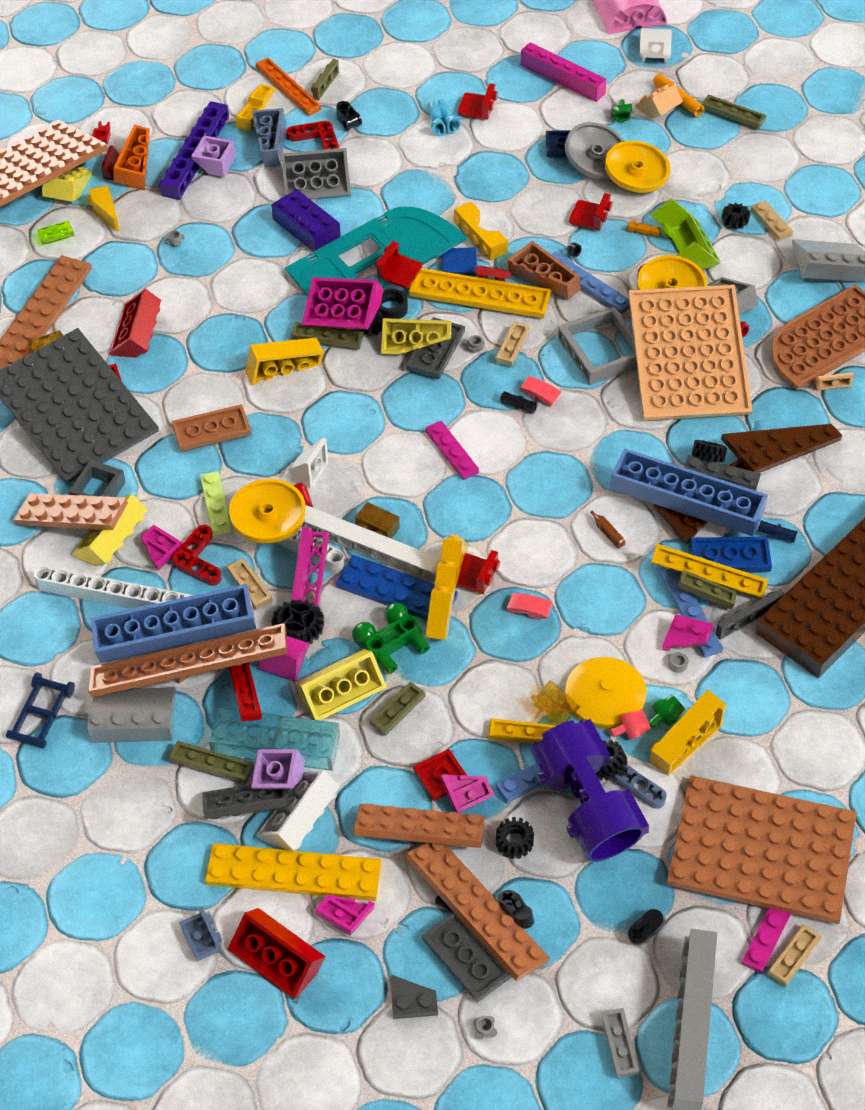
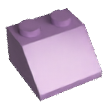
M203 136L192 154V159L208 174L225 177L236 158L234 141L210 136Z
M297 749L258 750L251 788L293 789L302 779L305 759Z

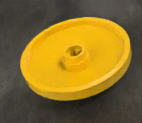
M624 141L614 145L608 151L605 160V170L610 179L618 186L638 193H648L660 189L668 181L671 171L669 160L665 154L655 146L641 141Z
M674 255L659 256L651 259L643 265L637 279L638 290L707 286L706 276L697 264L684 257Z
M262 479L251 482L236 492L230 502L229 516L232 527L243 538L256 543H275L291 537L300 529L306 517V505L301 492L290 483L278 479Z
M611 657L593 658L579 664L569 675L565 691L566 702L571 712L580 721L591 719L595 728L613 729L622 725L620 716L629 712L643 710L646 701V685L641 674L627 662Z

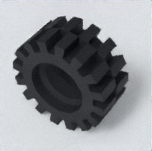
M695 440L691 455L699 459L723 463L728 447L710 441Z
M604 740L603 742L610 757L613 758L603 765L596 773V776L599 779L604 777L605 780H609V776L613 779L616 778V773L618 775L622 774L620 770L624 771L626 769L625 765L628 762L627 756L618 742L609 740L607 743Z
M512 817V821H509V818L505 819V824L503 822L500 823V826L496 829V847H498L500 853L503 852V856L507 857L510 854V859H514V855H517V858L520 859L521 854L525 857L528 855V851L531 852L534 844L533 827L529 826L528 821L523 823L522 818L516 821V817ZM511 833H518L522 835L523 840L519 843H511L507 840V836Z

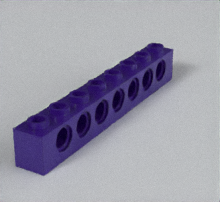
M210 101L207 107L204 108L203 114L198 118L189 137L185 139V143L179 149L178 155L173 159L170 168L166 170L165 176L159 182V189H161L163 197L176 200L181 199L200 167L192 159V154L203 136L218 137L229 119L228 105Z

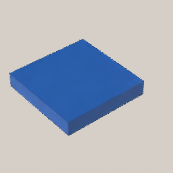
M476 247L452 248L442 254L443 272L478 276L474 272L475 265H477Z

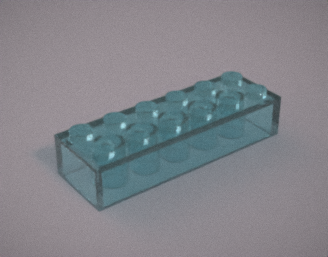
M218 707L209 744L211 751L256 761L257 753L260 749H297L305 759L304 767L332 771L340 738L339 723L262 713L261 720L241 722L239 710Z

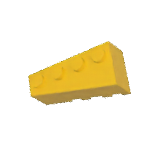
M317 338L253 344L249 348L245 372L251 385L258 384L257 381L262 379L268 381L272 380L273 376L279 374L285 376L296 369L302 371L321 365L324 351Z
M707 689L665 736L651 747L650 762L669 776L722 727L726 703Z

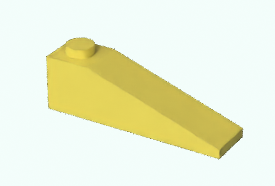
M383 318L381 354L399 355L451 339L452 321Z

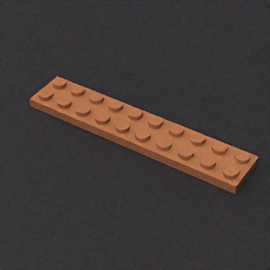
M63 255L59 257L0 339V369L34 352L92 270L91 263Z
M285 623L92 666L90 670L89 694L91 698L104 696L127 689L162 683L172 679H180L194 674H202L212 670H220L230 666H238L248 662L288 654Z

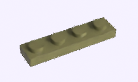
M709 94L701 103L704 106V110L759 129L766 120L765 114Z
M295 322L291 333V339L293 340L317 338L319 344L359 350L364 337L363 332L303 326L299 322Z
M178 740L169 756L170 762L247 784L254 768L252 762Z

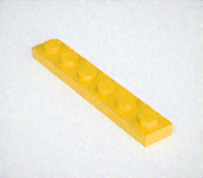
M656 544L651 559L652 564L680 573L686 570L729 589L760 599L764 596L769 580L660 544Z

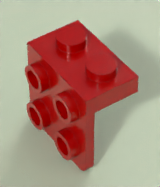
M489 83L485 95L464 93L458 108V115L488 120L494 108V101L497 100L498 91H495L496 84Z
M604 193L600 204L578 200L569 218V223L600 231L603 223L607 220L608 212L612 209L611 194Z
M395 241L386 246L382 257L378 258L375 264L377 278L405 289L410 287L423 267L421 262L399 254V243Z
M491 550L487 559L466 553L461 565L457 586L484 595L487 587L492 583L495 571L497 572L500 566L498 552Z

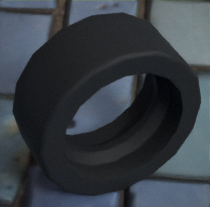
M385 289L378 311H381L383 318H403L408 310L406 294L398 289ZM388 301H396L401 304L397 308L392 309L382 306L383 303Z

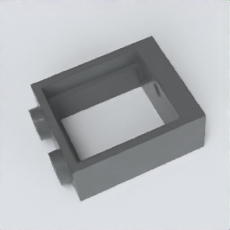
M90 460L69 490V495L93 496L84 493L83 490L91 478H95L109 483L101 495L102 497H116L126 483L124 472L121 469Z

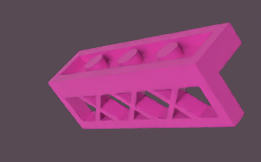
M302 527L291 600L298 601L301 599L304 602L306 594L313 590L315 593L314 603L316 607H319L329 540L328 532H313L310 527ZM314 537L323 538V543L315 548L313 545ZM318 554L320 562L313 567L310 563L311 558ZM313 572H316L318 575L317 581L310 585L308 577Z

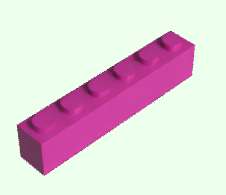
M531 42L521 50V66L595 102L606 94V78Z

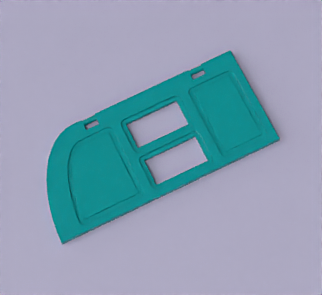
M396 207L317 249L307 257H303L285 267V271L308 296L312 277L359 279L356 274L376 264L377 259L382 257L386 246H389L392 241L399 243V254L419 261L424 265L465 242L467 237L450 222L432 212L416 207ZM370 238L381 249L350 267L339 257V255ZM378 279L382 288L390 284L387 281Z

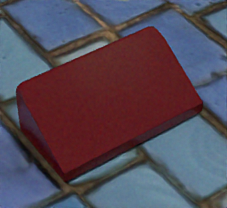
M110 145L101 166L103 178L106 180H114L113 168L120 155Z

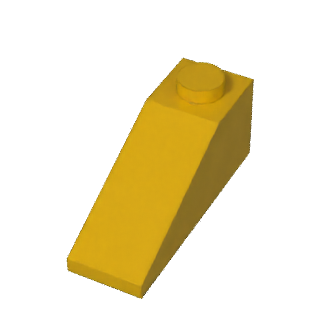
M109 186L89 189L90 196H87L89 206H93L95 214L114 230L119 231L117 215Z

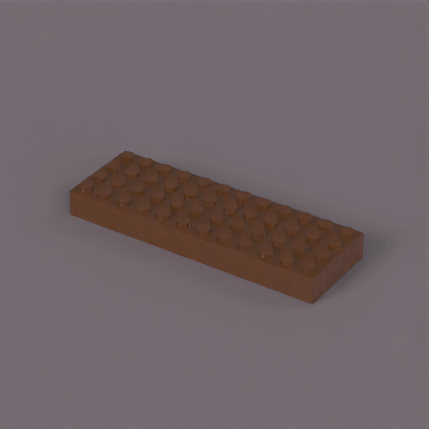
M865 518L758 619L755 633L817 678H820L865 633Z

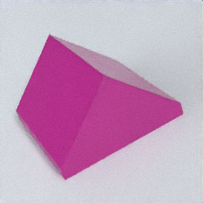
M287 636L288 654L260 660L259 669L297 681L309 643Z

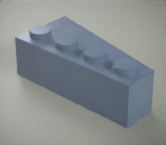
M283 108L252 111L264 166H281V153H283L287 126Z

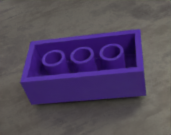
M298 189L271 204L273 220L313 252L341 237L340 223Z

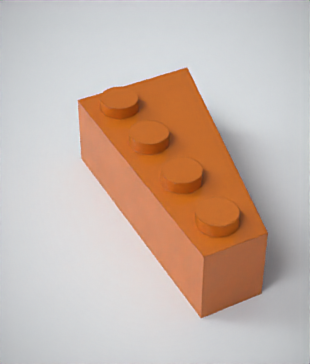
M138 125L133 126L113 168L115 183L145 190L150 128Z

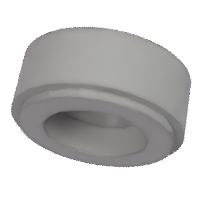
M676 652L670 655L668 666L673 672L681 673L688 668L689 660L685 654Z

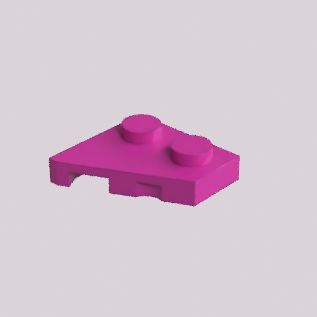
M154 524L141 536V540L157 570H160L182 545L180 540Z
M675 614L662 648L664 651H670V648L681 646V648H687L692 645L707 644L713 624Z
M446 774L440 776L456 813L495 796L486 776Z

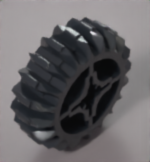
M301 599L298 601L291 600L290 603L284 601L283 606H278L277 611H274L271 620L272 626L283 624L286 621L287 636L310 644L313 643V639L318 640L325 626L324 615L321 609L316 607L314 602L309 604L308 599L304 602Z

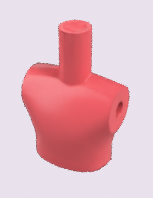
M639 710L620 716L622 725L611 729L613 737L626 733L629 740L641 736L651 728L644 711Z

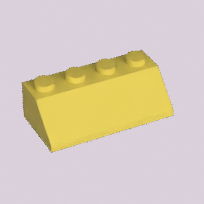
M133 494L125 496L128 504L113 530L91 529L71 554L95 566L106 565L112 560V554L123 546V540L134 532V526L144 519L143 515L148 509Z
M366 649L294 683L301 701L315 722L387 688L373 652Z

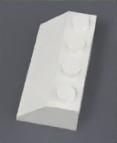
M324 770L303 772L302 779L293 789H288L287 791L289 806L273 810L255 836L277 849L297 850L301 846L305 835L313 829V824L317 818L323 815L326 805L335 798L336 791L340 786Z

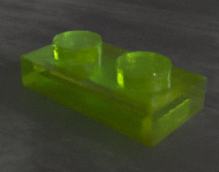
M68 220L37 229V234L41 244L45 245L73 237L74 231Z

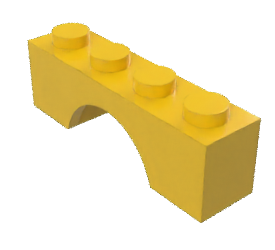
M471 201L454 209V223L463 230L466 236H469L474 245L480 248L483 255L493 260L508 253V240L500 231H487L478 226L480 224V210Z

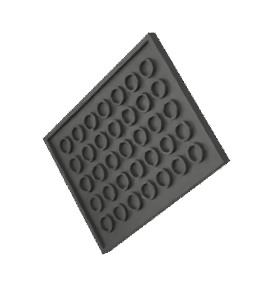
M79 328L0 369V400L66 484L78 478L90 460L104 463L159 431L156 423Z

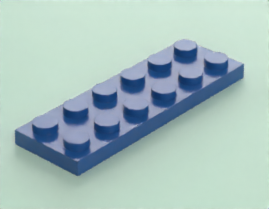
M355 555L351 556L336 582V588L386 606L395 602L402 603L407 607L409 614L428 620L431 591L435 587L434 583ZM455 591L453 604L458 597L457 591Z

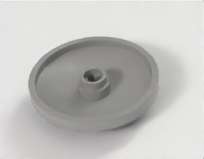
M595 122L581 123L575 126L568 134L565 141V152L570 163L582 174L595 179H610L605 170L607 153L614 145L624 142V140L615 130L606 125Z

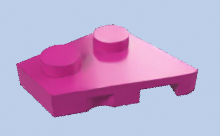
M327 895L315 909V914L351 936L374 910L375 903L368 901V904L355 902V899Z

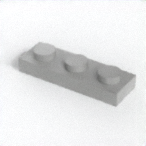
M624 1008L601 1012L616 1078L620 1079L639 1075L640 1070Z

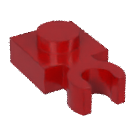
M99 121L98 128H94L92 137L108 145L111 136L110 122L103 126L102 122Z

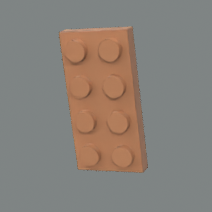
M242 404L172 421L180 452L252 435Z

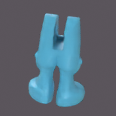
M443 98L438 99L439 104L437 105L434 100L429 101L428 106L432 121L431 129L434 134L444 136L446 134V127L449 134L455 133L461 125L459 117L452 115V111H450Z

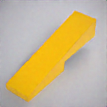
M260 84L248 97V104L236 116V128L247 131L252 130L255 125L252 111L264 110L275 92V87Z

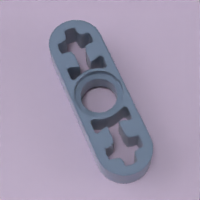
M625 765L626 769L624 771L620 770L622 774L624 772L627 773L626 776L620 777L617 773L615 774L616 778L613 779L618 785L626 790L629 789L634 796L650 807L658 809L665 805L667 797L665 790L630 766ZM641 782L646 787L643 790H638L634 787V784ZM658 795L660 796V799H658V798H657L656 800L653 799V796H654V797H657Z

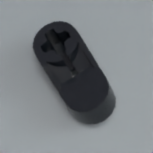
M505 890L498 895L500 907L513 918L518 926L527 929L534 924L532 909L524 903L518 893L512 890Z
M657 909L648 910L628 930L630 941L636 945H644L665 924L664 915Z

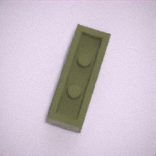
M332 59L327 64L323 73L319 75L317 81L312 84L311 92H313V99L319 101L339 74V60Z
M686 570L681 572L678 588L729 609H732L735 605L737 591Z
M409 682L370 720V725L386 736L426 697L425 692L412 682Z

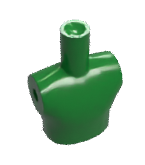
M620 99L619 105H612V115L616 121L624 122L630 119L632 103L625 104V100Z
M670 694L667 698L660 699L654 703L652 708L656 715L648 721L651 728H654L663 720L668 726H671L677 721L685 708L675 696Z

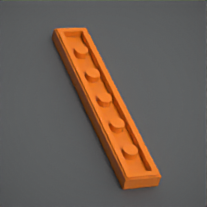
M269 57L256 63V68L305 114L311 116L322 110L321 105Z

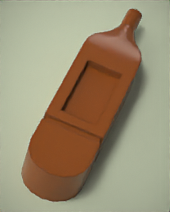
M593 510L590 512L596 521L597 527L618 549L626 545L623 536L618 533L604 516L595 514Z

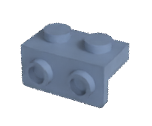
M203 906L198 908L199 914L179 922L196 962L221 951L219 944L222 942L221 935L218 929L213 930L212 924H214L212 916L209 911L205 913Z

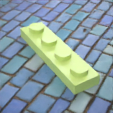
M219 471L201 474V482L213 536L232 533Z

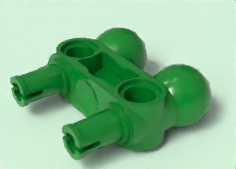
M397 602L390 604L384 612L385 620L389 624L385 628L377 632L374 625L370 622H360L352 631L354 642L362 646L363 649L372 651L376 662H380L389 674L395 672L398 668V665L390 655L412 642L421 654L426 653L430 649V645L421 636L422 630L418 626L417 619L409 615L405 605Z

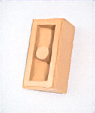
M854 373L818 376L814 380L816 390L851 387Z

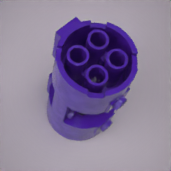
M591 719L581 720L579 723H575L574 720L561 723L543 733V739L539 743L534 742L530 751L540 768L538 776L542 784H547L549 790H563L571 787L575 799H580L582 805L570 815L566 829L571 838L575 837L589 861L599 862L612 858L632 847L643 835L649 833V824L631 791L628 789L625 791L614 790L605 792L597 778L596 773L605 763L610 761V754Z

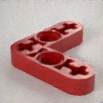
M329 121L295 125L286 130L289 141L296 142L320 137L324 150L330 149V146H332V149L339 148L333 126Z
M200 525L174 553L173 564L178 570L208 585L215 586L222 580L220 569L198 558L199 554L213 538L212 529L208 525ZM192 544H195V545L198 546V547H197L196 549H194V550L188 549V546H190V545H192ZM196 565L202 566V569L194 571L192 568Z

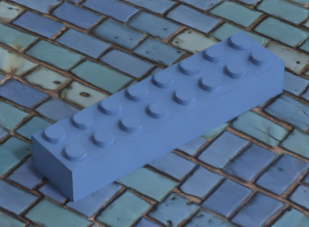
M625 448L611 474L610 480L611 490L753 536L765 511L768 497L767 494Z
M247 584L91 618L94 649L100 663L256 629L253 605Z

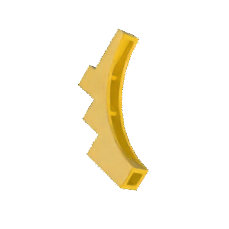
M449 534V537L443 539L440 563L437 564L435 587L431 591L426 637L445 640L448 637L456 585L469 542H465V539L460 538L459 535Z

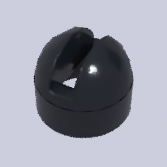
M572 242L567 246L569 255L573 257L580 255L581 245Z

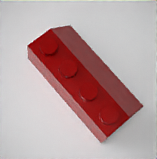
M146 288L124 304L109 352L111 356L137 358L148 351V344L153 336V327L157 322L156 317L160 311L161 299Z
M260 908L244 913L227 950L294 999L300 995L317 975L326 957Z

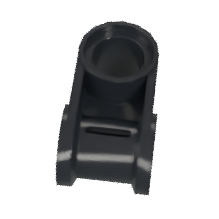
M340 101L337 103V120L346 131H349L356 125H362L360 114L355 111L349 102Z

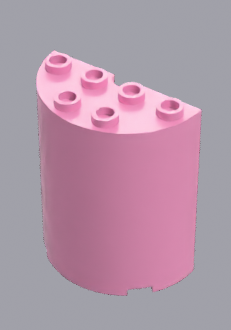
M592 0L608 34L631 31L636 26L649 28L667 24L666 15L658 0Z

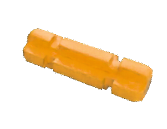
M630 221L628 231H637V233L652 234V236L658 237L661 227H652V225L643 223L636 224V222Z

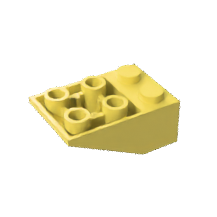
M85 167L73 168L42 185V196L73 202L80 198L93 171L87 170Z

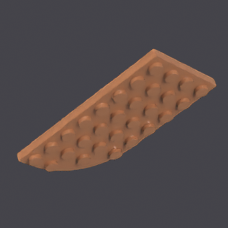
M854 284L786 323L778 331L772 346L773 364L780 376L796 391L812 383L818 376H824L865 352V292Z

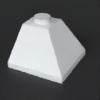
M326 438L320 439L303 452L295 462L291 463L289 468L291 481L303 483L309 488L312 487L328 464Z

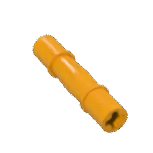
M661 73L657 74L653 79V84L658 88L667 84L668 86L674 85L673 81H670ZM676 86L683 100L680 103L683 108L696 117L700 116L704 111V106L696 101L693 96H689Z

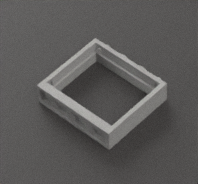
M615 307L558 326V340L589 385L637 369L633 332L630 325L624 321L622 314ZM612 322L634 354L594 367L573 335Z

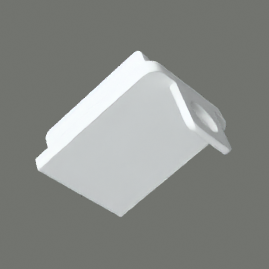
M641 28L639 55L642 57V62H645V57L664 58V63H667V59L671 57L672 30Z

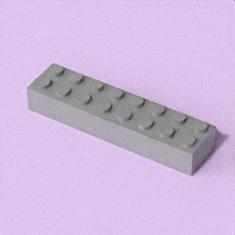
M690 929L689 937L685 936L681 956L682 966L679 977L680 987L677 998L679 1001L675 1019L677 1022L673 1040L675 1043L672 1052V1071L669 1082L670 1093L667 1107L671 1108V1110H701L703 1105L717 932Z

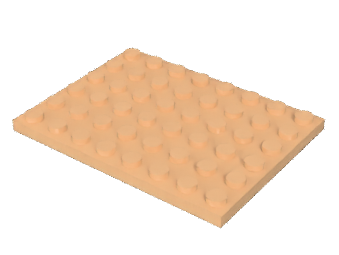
M735 285L629 290L643 421L752 415L753 410Z

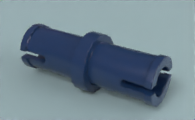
M763 520L760 521L757 532L772 535L775 539L781 538L793 543L798 532L781 527V524L775 525Z

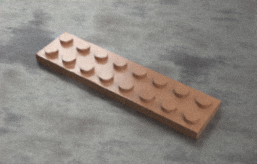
M425 843L407 852L405 859L515 981L548 963L550 957L500 907L495 897L447 845Z

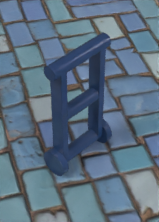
M36 672L31 681L33 689L12 731H7L6 738L45 748L47 744L45 738L65 697H72L75 683L69 681L66 685L42 678V674ZM42 686L61 691L51 711L32 706ZM28 713L47 718L38 738L19 733Z

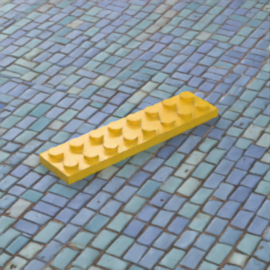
M422 268L411 284L409 296L545 318L551 297V289Z
M213 843L205 882L206 885L326 897L327 895H333L340 898L376 901L382 860Z

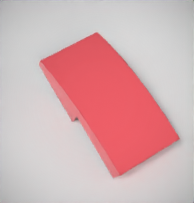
M528 376L519 388L533 400L537 397L549 407H551L561 393L552 385Z
M513 593L507 609L509 613H527L529 618L547 619L553 603L538 596Z

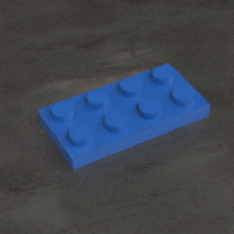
M768 536L691 538V550L694 556L744 572H771L772 570Z

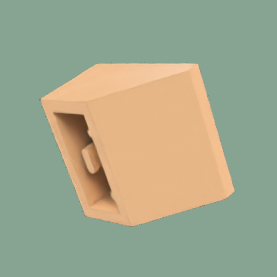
M667 84L661 88L654 89L650 92L651 94L641 97L639 99L640 102L635 104V107L653 119L682 103L683 100L675 84L671 86Z

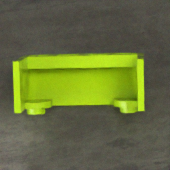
M670 198L650 214L653 219L661 224L662 233L666 237L669 236L673 239L680 252L676 256L691 260L701 269L715 267L720 263V259L699 221L674 199Z

